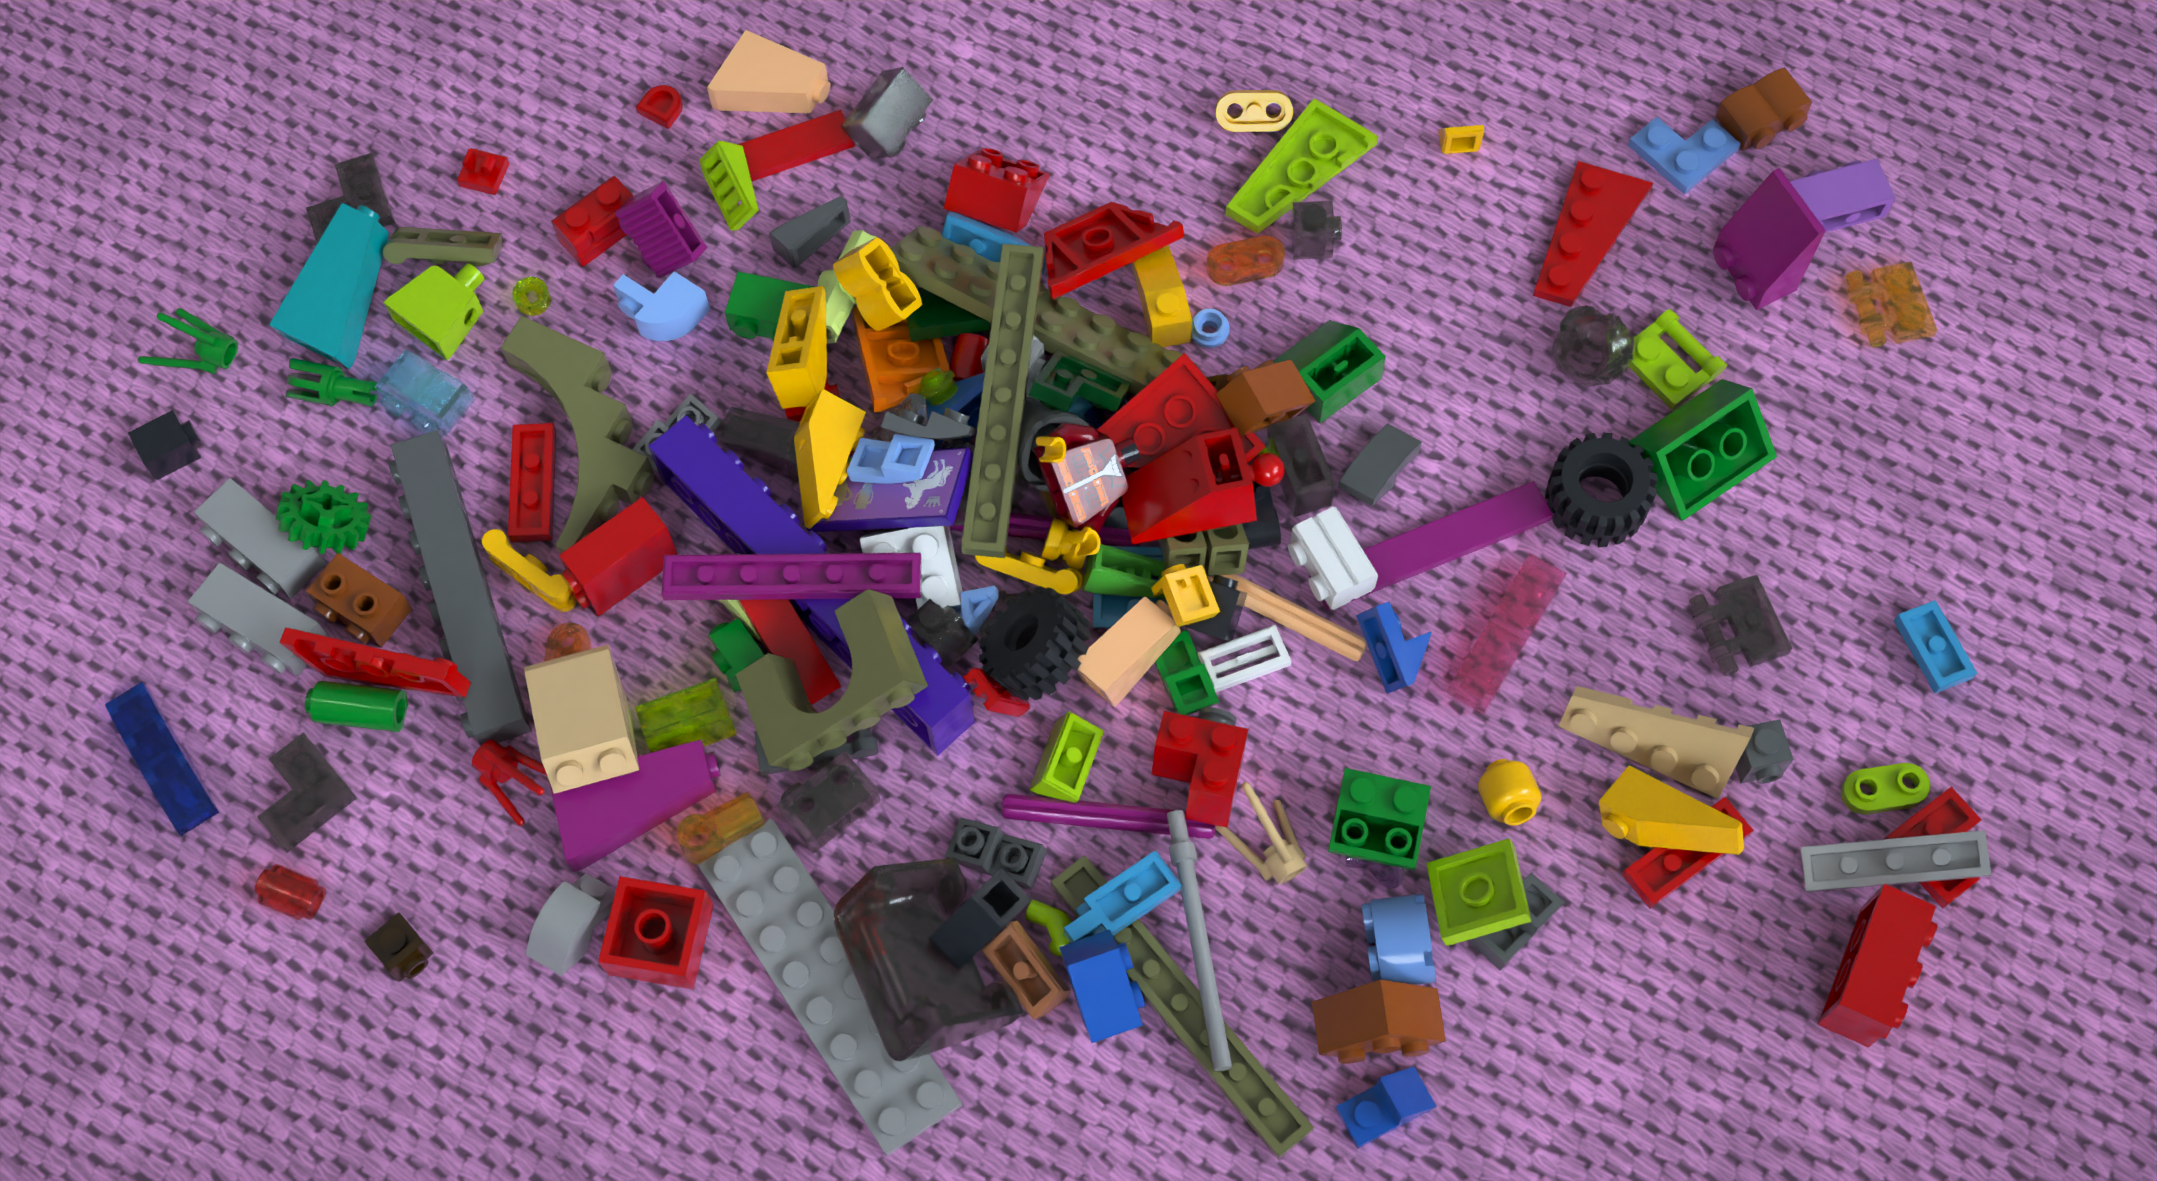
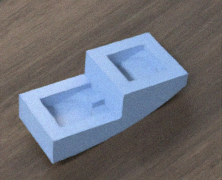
M894 434L891 442L860 438L846 472L851 481L863 483L894 484L922 479L935 442L933 439Z

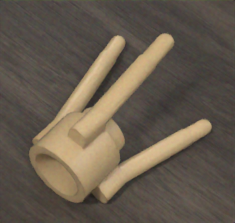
M1244 782L1242 789L1273 843L1263 852L1267 858L1264 862L1228 828L1215 825V829L1259 870L1265 881L1274 877L1278 885H1282L1302 873L1308 867L1303 860L1306 858V855L1298 845L1281 801L1275 800L1273 806L1286 840L1281 839L1251 785L1248 782Z

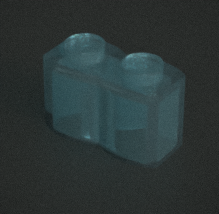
M404 350L375 386L383 397L380 403L391 413L400 416L405 412L413 417L411 422L424 433L439 430L440 434L444 437L448 435L475 401L467 386L408 350Z

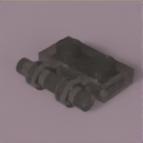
M1758 575L1718 587L1715 592L1719 601L1717 605L1710 607L1704 594L1694 596L1689 600V604L1694 612L1692 616L1694 625L1697 630L1702 629L1710 647L1707 650L1712 663L1718 664L1723 676H1729L1739 670L1733 657L1734 655L1743 653L1749 667L1789 655L1793 649ZM1726 619L1735 635L1734 638L1725 640L1718 625V622Z

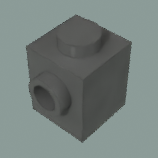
M1781 720L1749 725V727L1754 728V731L1735 767L1740 784L1756 780L1758 784H1765L1782 778L1783 773L1794 759Z

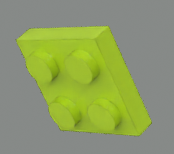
M1510 838L1426 863L1440 935L1446 946L1532 922L1515 846Z

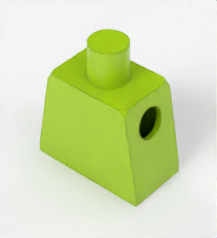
M469 263L454 277L435 265L426 269L388 297L383 303L393 321L448 361L483 313L482 306L474 291L485 278L477 268Z

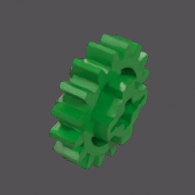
M306 480L304 488L293 484L291 485L290 493H282L278 504L276 520L280 521L279 531L289 532L288 541L301 540L303 542L302 549L307 550L313 546L318 548L320 554H324L327 548H332L334 552L342 554L343 546L354 550L358 541H365L371 514L366 513L367 503H357L358 493L354 492L348 495L344 493V485L340 484L335 488L329 486L328 481L323 480L320 486H315L313 482Z

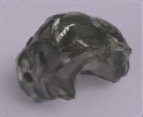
M1585 305L1567 311L1566 316L1560 322V331L1553 342L1551 356L1559 372L1567 375L1576 383L1586 387L1610 384L1627 371L1630 362L1633 361L1635 342L1620 316L1615 315V313L1603 314L1593 306Z

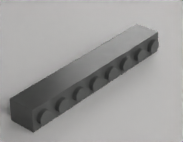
M439 430L391 444L395 460L388 462L394 482L396 485L402 484L405 495L399 496L398 499L406 520L412 519L415 530L409 531L408 534L415 554H422L425 565L418 569L426 591L432 589L435 602L429 603L433 621L436 627H443L445 638L439 640L444 659L455 663L458 666L457 671L471 681L466 698L455 696L458 701L463 699L467 711L460 714L465 733L468 738L475 737L478 743L482 745L488 740L493 739L500 743L532 732L448 446Z

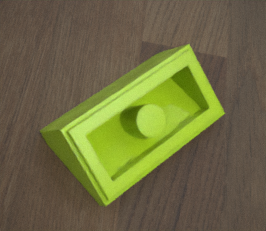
M1067 711L1056 721L1050 733L1029 790L1036 794L1072 803L1078 802L1104 730Z

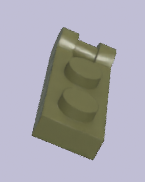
M399 227L395 229L390 240L385 245L383 255L392 264H401L406 258L428 259L429 262L435 264L463 261L473 266H485L495 263L502 249V233Z

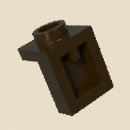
M399 912L364 941L383 963L386 970L398 982H401L405 977L411 979L420 974L428 965L429 961L427 959L434 954Z

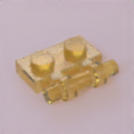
M1912 262L1873 269L1870 274L1873 284L1865 282L1859 270L1852 271L1845 276L1849 286L1846 293L1850 303L1855 304L1861 318L1858 321L1859 328L1863 335H1867L1871 347H1879L1885 344L1887 340L1883 331L1891 330L1895 344L1935 336L1938 329ZM1879 299L1884 315L1876 313L1872 300Z

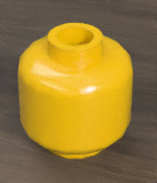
M1499 759L1492 762L1480 777L1477 785L1489 816L1497 822L1511 826L1520 825L1530 820L1536 814V809L1539 807L1542 799L1540 789L1530 768L1521 761Z

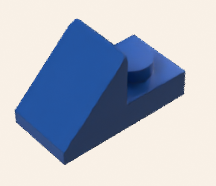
M1390 601L1356 615L1386 693L1388 694L1414 684L1431 637V632L1405 641L1401 632L1400 619L1393 612Z
M1410 1067L1380 1077L1375 1086L1337 1105L1335 1110L1356 1148L1359 1149L1437 1106L1415 1067Z

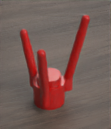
M493 739L488 740L475 752L472 758V767L481 773L479 782L492 792L518 826H522L525 823L523 817L497 782L505 783L514 778L537 795H543L544 788L517 768L518 763L547 776L543 763L520 753L511 745L504 748Z

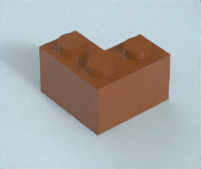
M1380 979L1312 1001L1319 1055L1338 1057L1339 1063L1342 1064L1364 1061L1366 1059L1365 1053L1371 1051L1374 1053H1390L1401 1050L1404 1057L1422 1056L1429 1053V1046L1446 1042L1438 988Z

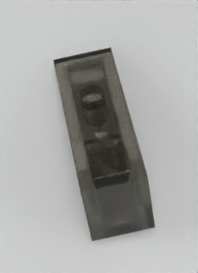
M731 407L714 433L717 438L716 443L799 482L794 436L800 423Z

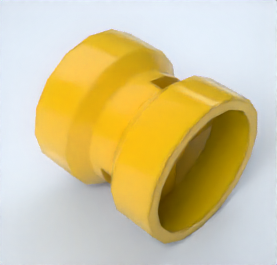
M1053 518L1041 557L1054 561L1059 556H1062V560L1066 561L1069 567L1081 570L1086 555L1077 556L1080 543L1071 544L1068 540V535L1071 532L1078 531V529L1072 528L1070 531L1066 522Z

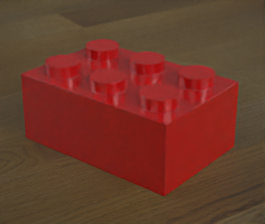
M1884 883L1860 909L1817 1025L1868 1048L1880 1038L1885 1040L1892 1028L1898 1029L1908 1009V1004L1902 1002L1907 987L1913 988L1923 968V963L1917 961L1921 948H1928L1937 930L1938 924L1932 921L1937 906Z

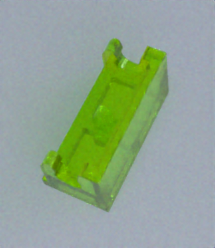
M716 678L635 706L645 741L651 753L700 739L703 745L707 746L737 735Z

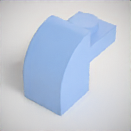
M675 271L654 294L624 274L613 285L619 301L617 303L618 307L628 317L635 320L640 335L650 340L670 341L680 338L693 330L710 310L706 292Z

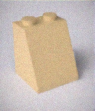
M608 644L524 667L541 760L554 794L639 770L632 714Z

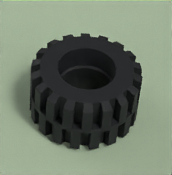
M1603 432L1602 438H1597L1595 433L1585 435L1583 442L1579 438L1571 441L1568 449L1563 448L1559 453L1545 491V499H1548L1547 505L1552 514L1556 513L1553 519L1554 525L1557 529L1565 525L1567 529L1564 535L1572 540L1575 534L1583 537L1580 544L1589 546L1593 539L1598 540V547H1607L1611 538H1613L1615 545L1625 541L1627 534L1630 537L1636 534L1640 525H1643L1657 492V489H1655L1658 482L1657 473L1651 472L1654 464L1650 457L1643 459L1644 450L1639 445H1636L1634 448L1629 446L1630 439L1621 436L1620 441L1612 439L1613 433ZM1587 477L1608 479L1619 488L1623 498L1614 502L1595 500L1584 492L1579 481Z

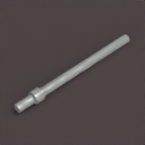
M1175 810L1167 813L1172 845L1169 847L1172 866L1177 867L1179 882L1182 885L1181 894L1214 1071H1225L1231 1069L1232 1064L1194 863L1198 861L1195 844L1189 841L1184 811Z

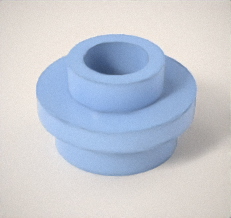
M1204 309L1192 318L1191 338L1197 345L1204 348H1215L1227 340L1229 336V322L1218 310ZM1206 326H1213L1217 331L1215 333H1205L1202 329Z

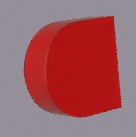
M659 85L651 88L635 108L638 114L669 129L681 114L683 104L680 94L675 88Z

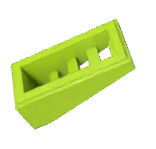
M717 141L699 159V163L730 230L735 231L739 230L759 209L743 146L725 141Z

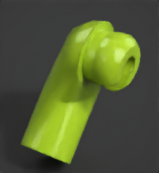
M1032 899L1026 911L1025 919L1048 929L1049 935L1052 938L1048 946L1052 954L1062 957L1059 947L1069 944L1064 936V927L1072 922L1069 915L1062 910Z

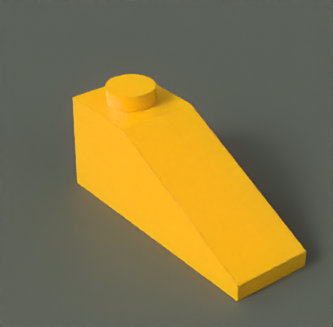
M1169 245L1131 263L1149 339L1152 343L1162 347L1190 343L1192 332V317L1184 285Z
M824 286L785 291L766 371L782 409L806 407L825 387L827 378L826 291Z
M1630 765L1599 800L1602 826L1612 836L1618 839L1625 838L1638 846L1737 855L1744 850L1743 829L1740 821Z

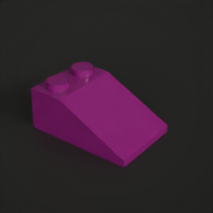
M1778 168L1772 171L1720 230L1713 247V255L1717 265L1722 270L1727 269L1734 278L1736 290L1740 297L1745 301L1749 300L1754 308L1758 310L1797 291L1826 230L1782 170Z

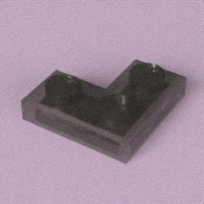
M373 153L334 164L344 196L306 208L317 243L341 203L357 209L359 205L371 209L380 216L378 222L383 227L395 223Z
M303 732L269 758V761L293 790L260 814L258 819L281 848L288 853L356 800L357 797Z

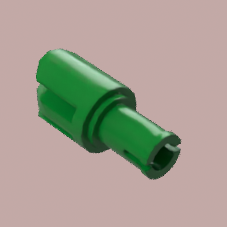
M291 358L289 361V368L320 374L322 376L302 373L288 374L287 383L289 385L316 390L319 393L300 389L286 390L285 397L334 406L340 400L364 404L369 407L374 406L378 395L370 394L371 390L378 391L379 389L378 383L375 381L345 377L340 367Z

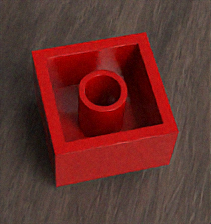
M619 876L598 963L610 976L694 990L714 907L706 890Z

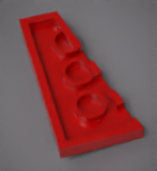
M1578 161L1533 296L1572 307L1625 226L1628 225L1642 201L1645 200L1651 191L1653 182Z

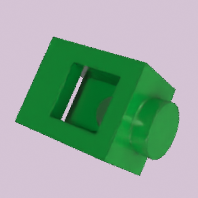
M737 618L731 623L724 622L717 625L708 635L715 648L710 653V656L721 673L726 675L734 693L741 689L736 674L765 656L743 623Z

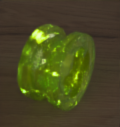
M523 278L513 288V300L519 311L525 315H540L550 306L551 295L548 287L539 278ZM534 290L538 300L529 302L526 293Z

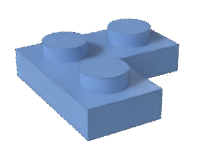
M1656 117L1630 138L1628 146L1685 195L1737 152L1741 143L1713 119L1685 141L1661 119Z

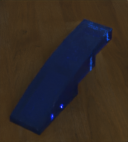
M140 682L105 704L134 761L180 836H183L219 813L196 766L184 751L173 728L162 715L153 695L143 682Z

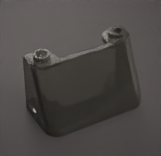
M955 857L874 866L837 902L834 909L836 932L883 1045L889 1056L895 1061L901 1062L916 1059L1012 1024L1024 1014L1018 997L1009 984L999 981L985 987L973 957L957 971L928 940L953 915V912L961 906L966 896L967 883Z

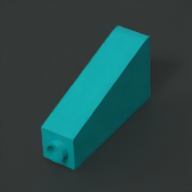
M341 203L269 324L284 338L347 369L351 368L357 356L383 259V249L387 244L389 232L378 222L380 216L363 205H359L357 209Z

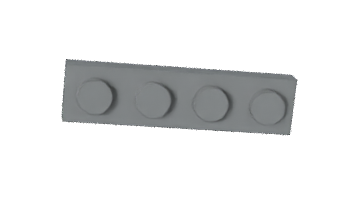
M1985 830L1801 847L1806 892L1882 886L1884 883L1896 885L1991 876Z

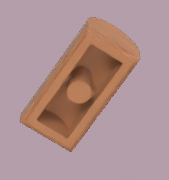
M1011 921L981 949L1033 1020L1045 1016L1064 1002L1070 995L1071 990L1019 921Z

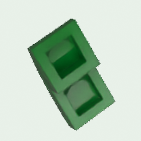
M1188 630L1182 631L1154 664L1176 713L1187 716L1200 711L1202 708L1219 704V699L1205 664L1200 662Z

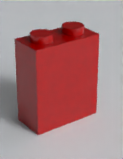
M641 497L562 552L559 557L566 570L560 574L571 589V595L583 610L590 606L599 617L663 571L664 555L678 554L667 526L645 499Z

